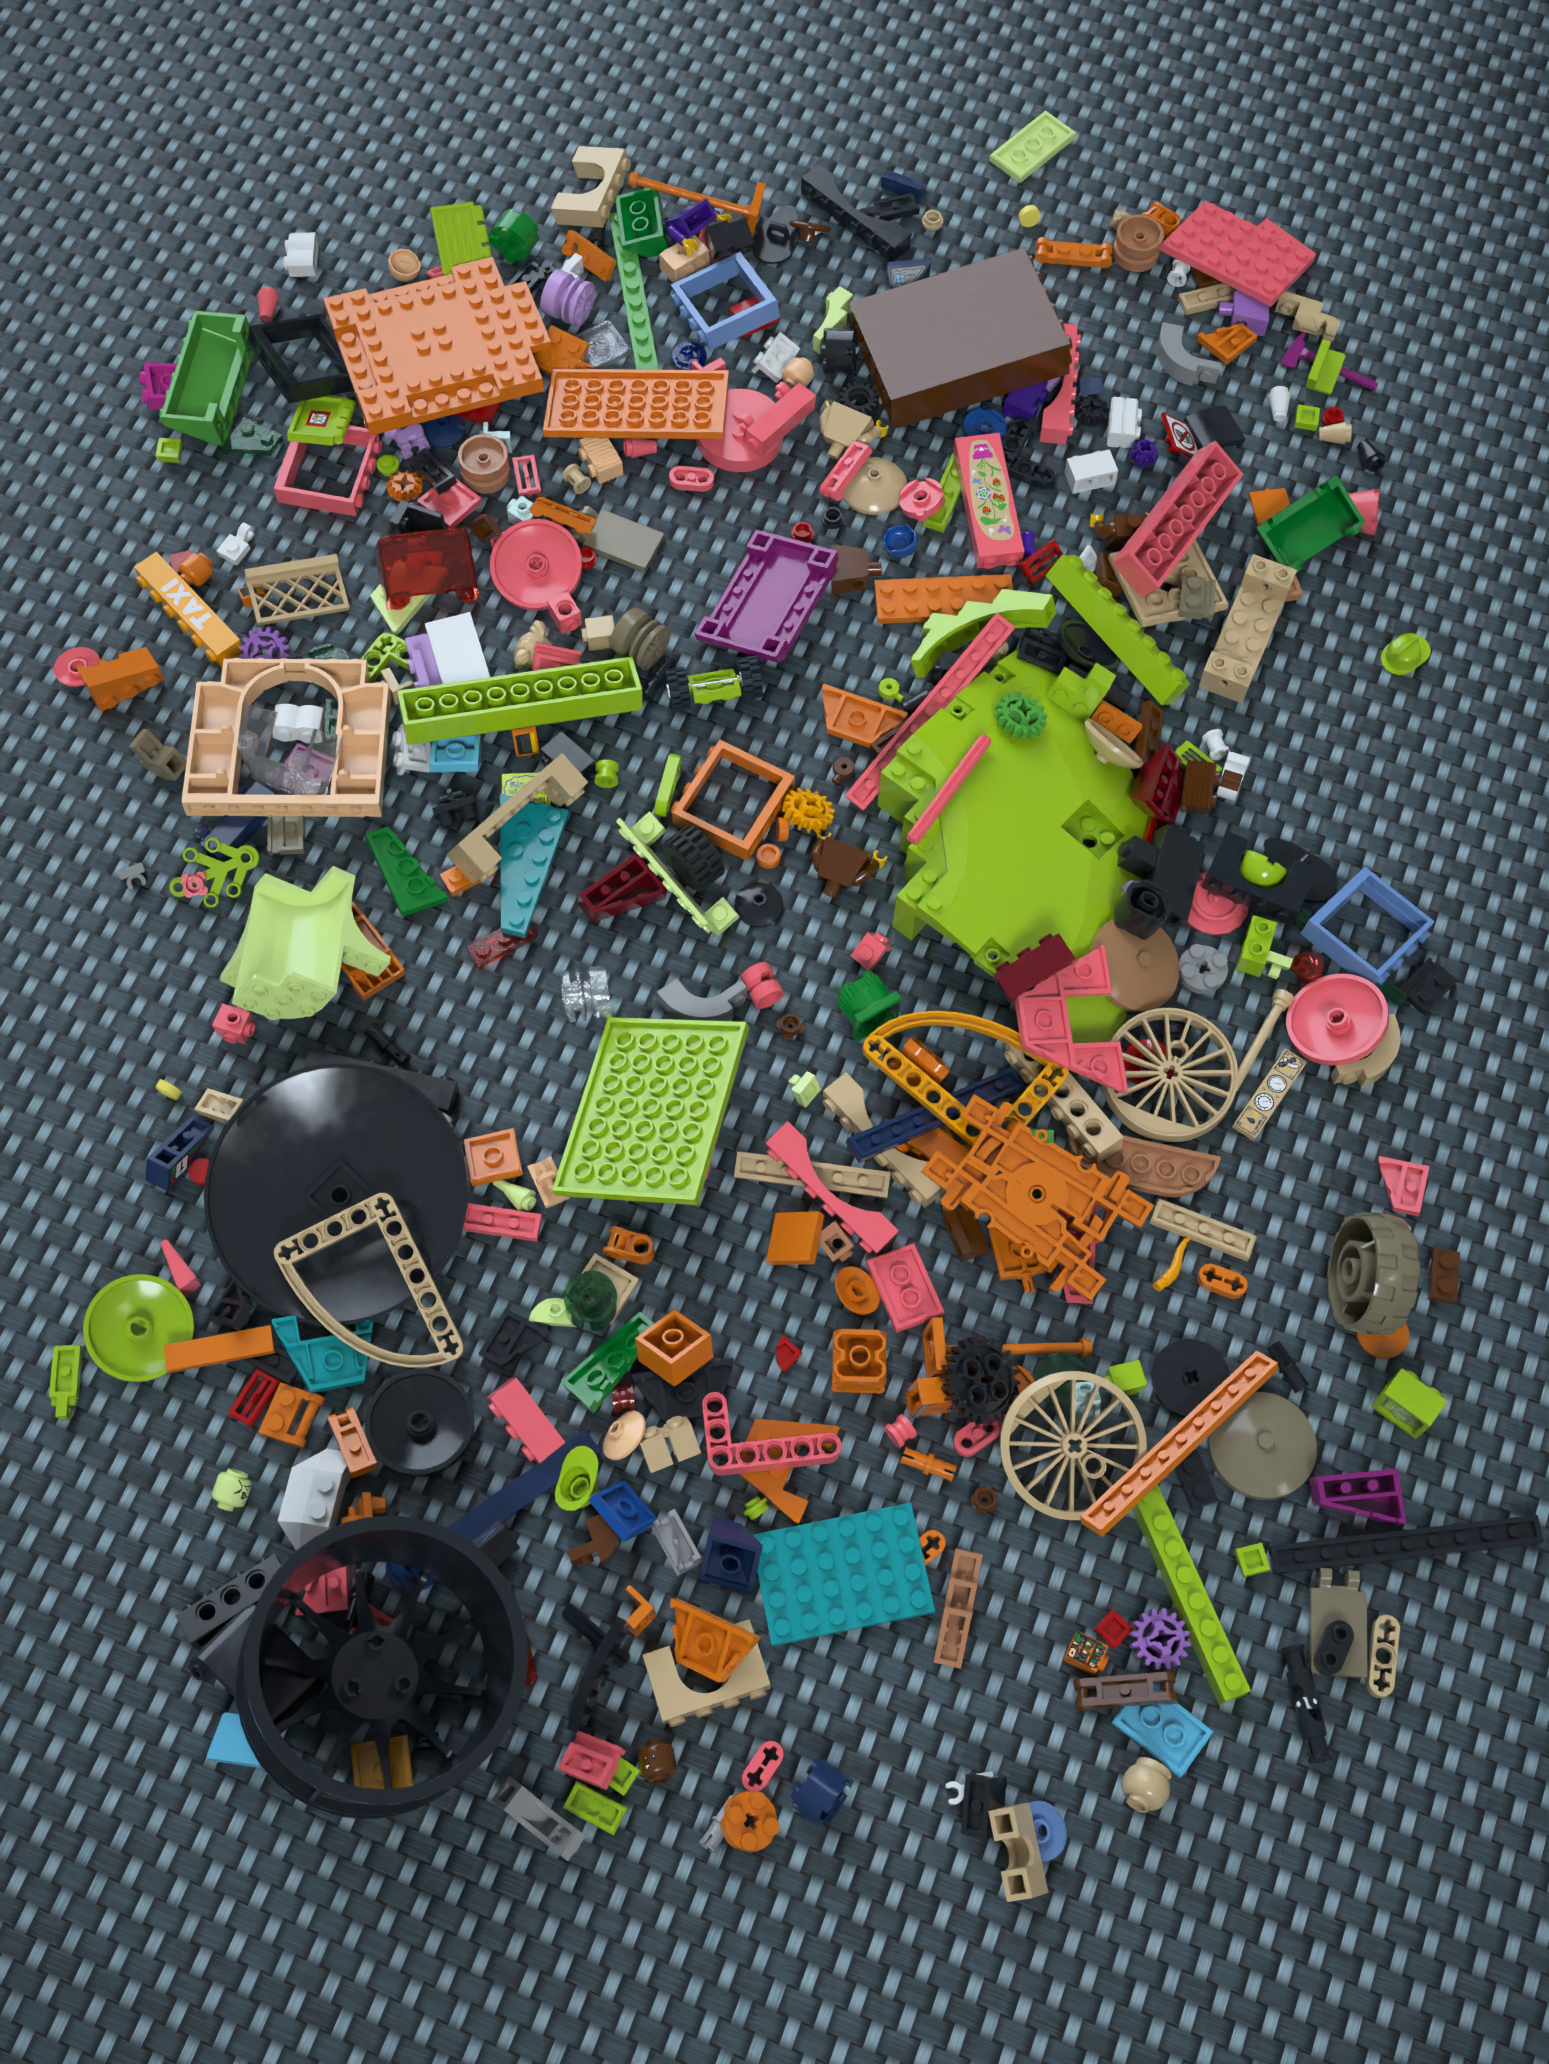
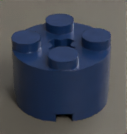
M816 1758L807 1770L808 1778L804 1784H797L790 1798L793 1799L792 1809L823 1830L825 1828L824 1820L828 1823L832 1821L847 1798V1795L843 1793L845 1787L851 1788L854 1780L825 1759L819 1761Z

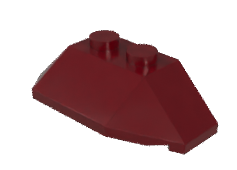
M1168 743L1164 744L1140 768L1130 798L1134 805L1139 807L1144 814L1172 825L1175 823L1182 800L1183 777L1180 767H1182L1181 758Z

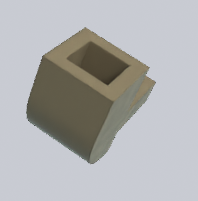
M142 729L129 745V748L141 759L139 763L163 779L176 781L186 768L187 760L174 747L163 746L148 729Z

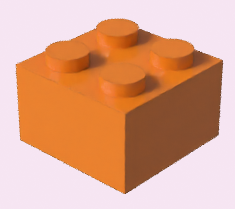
M675 1309L635 1338L638 1360L674 1387L714 1357L711 1334Z

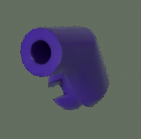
M1025 530L1022 532L1021 537L1024 555L1029 557L1037 551L1033 547L1035 533Z

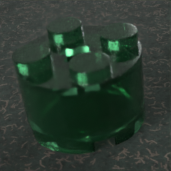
M590 1270L569 1280L564 1290V1307L566 1316L573 1325L586 1331H600L615 1317L618 1305L617 1291L607 1275ZM591 1298H595V1302H592L591 1304L586 1303V1301H590Z

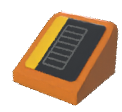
M245 586L237 589L245 609L252 607L248 588ZM262 587L253 588L256 595L261 598L265 597Z
M535 726L512 730L517 757L538 754L540 752Z

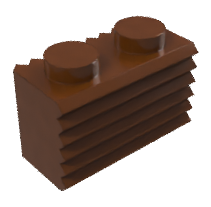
M1196 760L1187 761L1181 812L1210 815V809L1216 807L1217 794L1213 793L1214 785L1219 786L1221 771H1216L1217 763Z

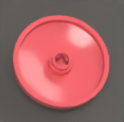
M544 519L525 520L508 528L496 541L490 557V572L499 593L514 606L531 611L547 610V600L567 591L572 595L580 582L583 569L582 555L571 533L561 525Z
M1332 974L1312 981L1296 994L1293 1003L1288 1008L1286 1026L1292 1044L1307 1059L1323 1065H1345L1366 1057L1379 1046L1387 1033L1390 1018L1385 997L1372 982L1352 974Z

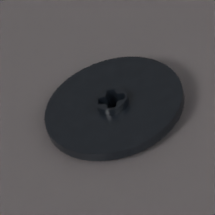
M1182 1339L1167 1345L1155 1358L1151 1370L1152 1387L1157 1398L1169 1411L1181 1417H1186L1230 1376L1229 1368L1222 1355L1209 1344L1194 1339ZM1190 1373H1193L1195 1375L1194 1380L1196 1382H1193L1192 1384H1189L1187 1382V1376Z

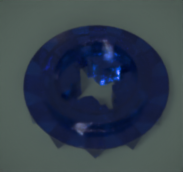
M683 342L674 348L672 360L674 366H678L680 370H692L691 363L695 360L701 366H705L707 353L700 344L696 342ZM693 355V359L686 361V357L689 358Z

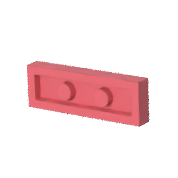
M468 1203L463 1231L538 1242L542 1214Z

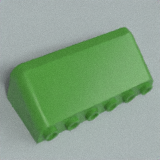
M194 311L192 320L188 322L187 335L183 338L181 354L177 356V366L175 372L171 375V385L169 390L166 391L164 406L160 409V421L163 422L165 427L213 445L225 446L227 444L254 353L247 344L250 326L246 315Z

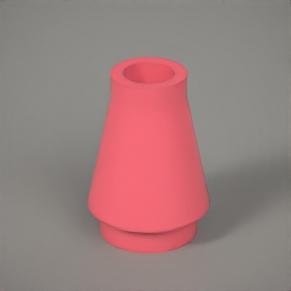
M263 287L257 294L259 319L269 323L272 322L279 296L275 289Z
M624 438V456L632 459L656 453V440Z

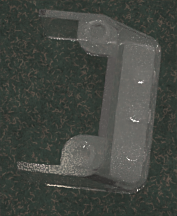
M248 705L238 738V749L252 778L259 783L290 795H326L343 736L313 729L307 752L303 750L294 751L290 756L287 766L265 758L278 712Z

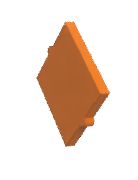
M1266 488L1263 491L1249 492L1257 526L1290 505L1286 488L1272 490Z

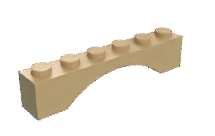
M847 1072L823 1090V1105L830 1113L834 1112L840 1118V1123L847 1131L851 1130L856 1135L873 1127L865 1108L863 1089ZM895 1148L874 1156V1159L881 1167L886 1166L891 1172V1177L898 1185L901 1186L903 1184L909 1191L910 1198L916 1204L921 1203L926 1208L945 1192L921 1173L929 1161L907 1156Z

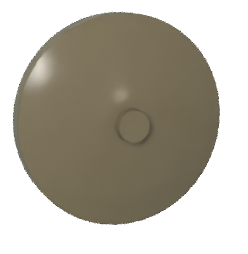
M1254 1392L1207 1439L1209 1458L1220 1479L1235 1492L1256 1500H1275L1296 1491L1310 1476L1317 1456L1316 1437L1304 1413L1289 1400L1267 1392Z

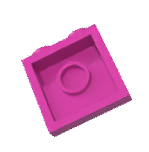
M144 362L143 372H139V384L144 385L145 389H142L141 392L142 403H147L148 409L160 410L163 408L166 391L169 390L171 385V375L175 372L177 364Z

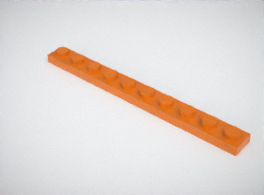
M1256 1350L1080 1516L1081 1523L1103 1537L1277 1372L1278 1362Z

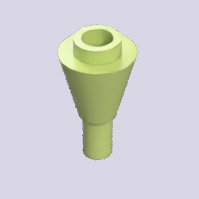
M505 1180L493 1182V1185L504 1192L518 1211H530L536 1204L535 1191L510 1184Z

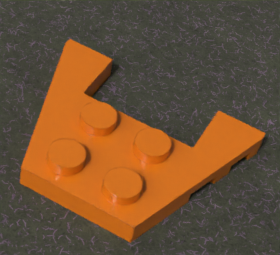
M755 1419L746 1442L823 1433L837 1435L840 1427L835 1425ZM825 1443L821 1448L831 1451L833 1444ZM799 1446L794 1450L796 1455L799 1454V1451L802 1446ZM772 1449L767 1453L768 1457L772 1460L782 1457V1453L778 1449ZM745 1452L740 1456V1459L745 1463H750L755 1459V1456L751 1452ZM792 1468L739 1474L759 1493L761 1492L778 1510L787 1515L794 1524H800L808 1501L783 1490Z

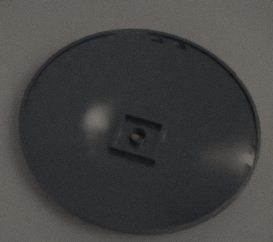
M354 1063L314 1065L287 1073L262 1087L240 1106L222 1130L211 1154L205 1177L204 1210L207 1229L220 1262L230 1277L251 1298L284 1317L296 1315L297 1321L322 1325L307 1309L286 1280L274 1257L276 1245L378 1193H387L396 1201L433 1280H435L453 1255L465 1225L469 1197L468 1172L463 1151L453 1128L439 1108L418 1088L394 1074L371 1066ZM344 1188L348 1194L347 1199L342 1203H337L334 1200V1193L337 1189ZM382 1198L379 1200L380 1205L377 1206V1210L382 1209L386 1215L385 1218H381L382 1222L388 1217L397 1215L396 1212L392 1215L389 1213L387 1205L390 1204V1201H385ZM359 1209L353 1213L352 1220L355 1224L359 1225L365 1222L367 1217L365 1211ZM335 1221L329 1225L328 1232L331 1236L335 1237L341 1234L342 1225L340 1222ZM393 1221L388 1225L387 1231L389 1235L397 1236L401 1233L402 1226L400 1222ZM378 1222L294 1263L310 1291L342 1325H352L374 1320L403 1307L414 1299ZM311 1233L304 1238V1245L307 1248H314L318 1244L316 1234ZM298 1240L294 1241L297 1246L292 1249L286 1246L283 1247L284 1252L280 1254L281 1257H286L289 1260L291 1258L290 1254L295 1250H299L300 1254L304 1253L298 1244ZM403 1245L399 1249L401 1259L408 1260L412 1257L413 1248L410 1245ZM414 1269L410 1274V1279L414 1284L421 1283L425 1278L422 1269Z

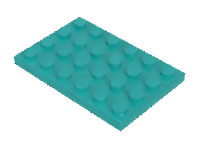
M911 1503L753 1535L763 1545L757 1573L772 1647L935 1613Z

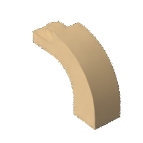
M1394 1013L1389 1014V1026L1384 1039L1367 1058L1345 1065H1336L1331 1073L1334 1084L1341 1082L1343 1084H1350L1358 1079L1360 1087H1365L1374 1083L1386 1073L1396 1058L1400 1047V1029Z

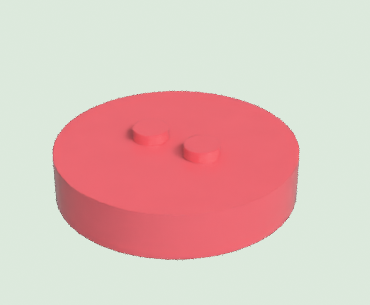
M728 390L723 439H696L697 447L702 456L712 465L731 472L754 471L769 464L779 454L783 446L784 437L763 456H760L747 447L745 444L746 432L742 431L739 425L743 423L740 417L745 413L751 415L754 421H756L775 402L766 395L754 390Z

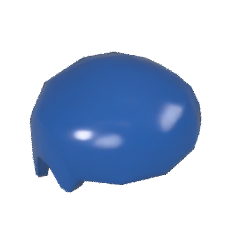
M908 524L889 528L883 539V546L886 552L894 558H905L912 555L918 543L916 530H913Z

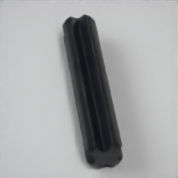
M573 1604L566 1606L561 1613L562 1617L599 1648L606 1633ZM623 1648L616 1650L614 1663L622 1668L630 1660V1654Z

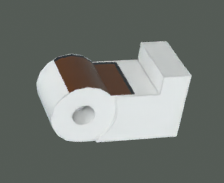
M1229 751L1217 788V796L1235 801L1250 759L1249 757Z

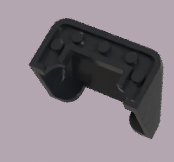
M250 1604L243 1608L190 1660L187 1668L195 1679L208 1682L215 1677L236 1698V1669L239 1653L256 1607L255 1605ZM275 1623L273 1624L266 1639L262 1657L287 1661L312 1660ZM260 1666L259 1669L263 1698L274 1725L293 1716L321 1693L326 1682L324 1679L295 1671Z

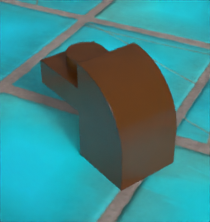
M598 1514L585 1520L592 1541L567 1551L572 1567L576 1565L579 1568L585 1567L593 1563V1558L597 1556L602 1566H604L614 1558L618 1551L619 1536L604 1518Z

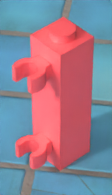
M780 382L775 387L778 390L775 397L779 401L756 421L748 413L740 417L743 423L739 425V428L746 432L745 444L751 451H755L760 456H763L814 410L816 394L801 383H798L790 390L784 382Z

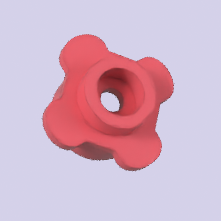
M197 872L194 875H182L183 893L187 898L197 894L204 896L208 893V888L204 882L206 875L203 872ZM193 882H195V883L197 884L196 887H193V886H192V883H193Z

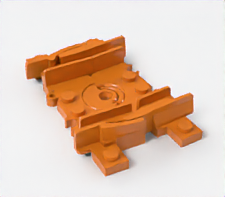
M974 1094L960 1116L961 1119L982 1131L968 1154L957 1166L937 1150L921 1173L946 1191L940 1200L943 1210L952 1211L960 1204L964 1207V1210H971L973 1212L975 1220L978 1219L980 1214H986L990 1218V1223L986 1226L987 1229L994 1228L1015 1245H1024L1019 1250L1021 1258L1029 1259L1035 1254L1036 1261L1038 1262L1037 1265L1044 1268L1050 1274L1056 1265L1059 1264L1058 1266L1062 1269L1047 1289L1050 1292L1060 1291L1066 1283L1088 1301H1091L1107 1279L1086 1264L1092 1255L1086 1247L1091 1242L1096 1244L1102 1242L1117 1215L1137 1228H1141L1154 1205L1129 1189H1125L1130 1181L1129 1176L1125 1173L1116 1171L1112 1178H1109L1097 1170L1095 1163L1091 1165L1089 1170H1085L1080 1166V1161L1083 1158L1082 1155L1075 1157L1053 1142L1044 1143L1048 1138L1045 1130L1039 1129L1033 1136L1030 1128L1020 1122L1015 1123L1011 1121L1004 1130L1000 1125L1011 1109L1012 1104L1003 1102L998 1109ZM1038 1134H1042L1043 1139H1040ZM986 1140H988V1141L977 1151V1149H978ZM999 1145H1001V1147H1000L998 1150H996V1151L988 1158V1160L984 1163V1160L988 1157V1155H989L996 1147H998ZM1033 1190H1040L1042 1193L1041 1198L1035 1199L1032 1196ZM1094 1203L1103 1208L1104 1213L1102 1220L1096 1214L1092 1215V1218L1088 1226H1086L1090 1219ZM1058 1209L1072 1217L1068 1227L1082 1233L1078 1240L1066 1230L1067 1221L1057 1213ZM1025 1249L1029 1251L1028 1255L1024 1253Z

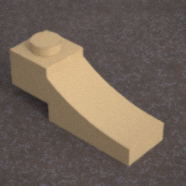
M207 1088L194 1110L200 1115L226 1125L245 1100Z

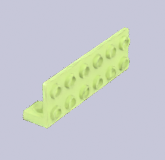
M650 811L633 827L629 826L621 818L616 820L621 827L618 830L620 834L634 845L633 849L648 862V867L656 875L660 876L663 880V885L678 897L677 901L693 915L691 918L700 928H703L708 934L712 931L719 936L740 917L723 897L706 912L695 902L649 847L667 831Z

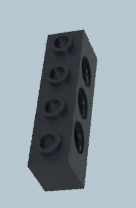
M275 1554L263 1557L256 1563V1566L246 1572L243 1571L236 1574L230 1582L222 1587L210 1590L206 1597L198 1602L186 1605L182 1612L176 1615L189 1643L197 1651L201 1650L243 1608L250 1604L257 1605L263 1590L282 1565ZM265 1580L261 1588L254 1589L257 1582ZM240 1595L239 1601L234 1605H230L232 1598ZM215 1611L214 1617L205 1621L207 1614Z

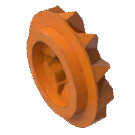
M408 469L406 472L398 470L397 474L390 475V480L386 482L389 496L399 502L401 500L405 502L412 501L423 490L422 479L418 477L416 472L410 473ZM407 481L408 485L402 491L401 485Z

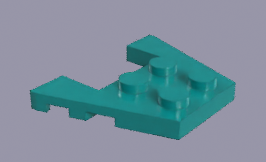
M296 1315L272 1319L273 1329L310 1393L364 1384L368 1362L367 1355L358 1352L335 1335L300 1341ZM374 1320L355 1324L356 1331L353 1333L371 1343Z

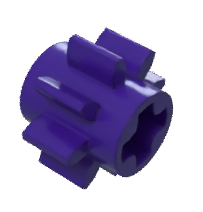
M1142 439L1138 443H1133L1129 458H1134V465L1146 468L1149 464L1154 465L1159 449L1154 448L1153 441Z

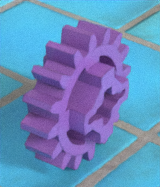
M258 627L256 634L250 630L249 635L251 637L249 639L242 638L246 643L245 646H239V649L244 652V654L239 655L241 659H276L278 652H280L279 659H291V656L286 654V652L291 650V647L284 645L288 640L285 637L280 638L281 633L278 630L272 634L270 627H267L265 632L261 627ZM270 638L273 639V641L270 640L269 642L262 641L261 639ZM254 644L253 653L250 654L251 647ZM263 649L267 650L268 656H263Z
M1153 1608L1149 1610V1616L1146 1613L1139 1615L1141 1622L1134 1621L1132 1623V1626L1137 1630L1129 1633L1131 1638H1135V1642L1130 1644L1129 1647L1137 1648L1138 1652L1134 1656L1135 1659L1144 1658L1142 1666L1146 1667L1152 1663L1153 1671L1159 1670L1161 1665L1167 1671L1171 1669V1663L1175 1667L1181 1664L1178 1657H1187L1188 1654L1183 1648L1191 1646V1643L1185 1641L1184 1637L1188 1636L1190 1631L1182 1630L1181 1627L1185 1624L1184 1620L1180 1622L1175 1621L1177 1613L1174 1612L1167 1616V1610L1163 1608L1157 1614V1611ZM1164 1623L1168 1624L1173 1631L1167 1628ZM1149 1624V1632L1146 1635V1637H1143V1631L1145 1627ZM1157 1636L1163 1638L1169 1637V1639L1165 1640L1163 1643L1156 1641L1150 1642V1640L1154 1639ZM1177 1641L1175 1651L1170 1655L1172 1653L1171 1646ZM1146 1648L1154 1652L1156 1657L1151 1655Z

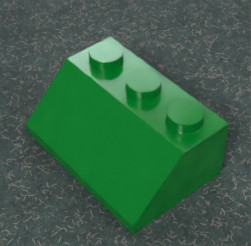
M645 188L615 196L623 249L650 258L658 256L665 249L669 248L663 204L658 191Z

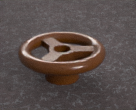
M799 220L789 221L790 226L802 230L799 237L800 240L816 242L818 234L831 231V228L826 225Z

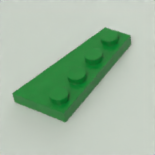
M389 827L365 833L366 842L402 917L448 902V896L439 890L435 885L436 882L422 870L420 863L411 857L407 852V848Z
M638 1312L561 1381L564 1388L594 1414L638 1357L635 1338L655 1323L643 1313Z

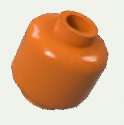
M201 552L199 554L190 553L178 565L180 577L189 586L201 587L213 575V563Z

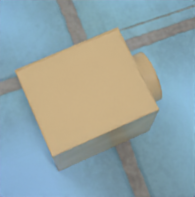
M613 616L586 618V628H582L581 631L583 643L588 642L589 651L610 649V638L614 630Z

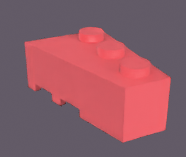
M510 1378L485 1398L489 1402L488 1407L497 1419L501 1417L507 1425L504 1428L513 1440L517 1438L524 1446L521 1448V1451L530 1462L532 1460H535L536 1463L542 1462L566 1443L517 1378Z

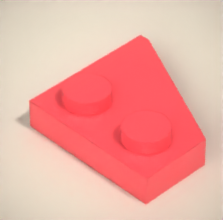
M1379 1156L1378 1165L1392 1210L1419 1217L1429 1166Z

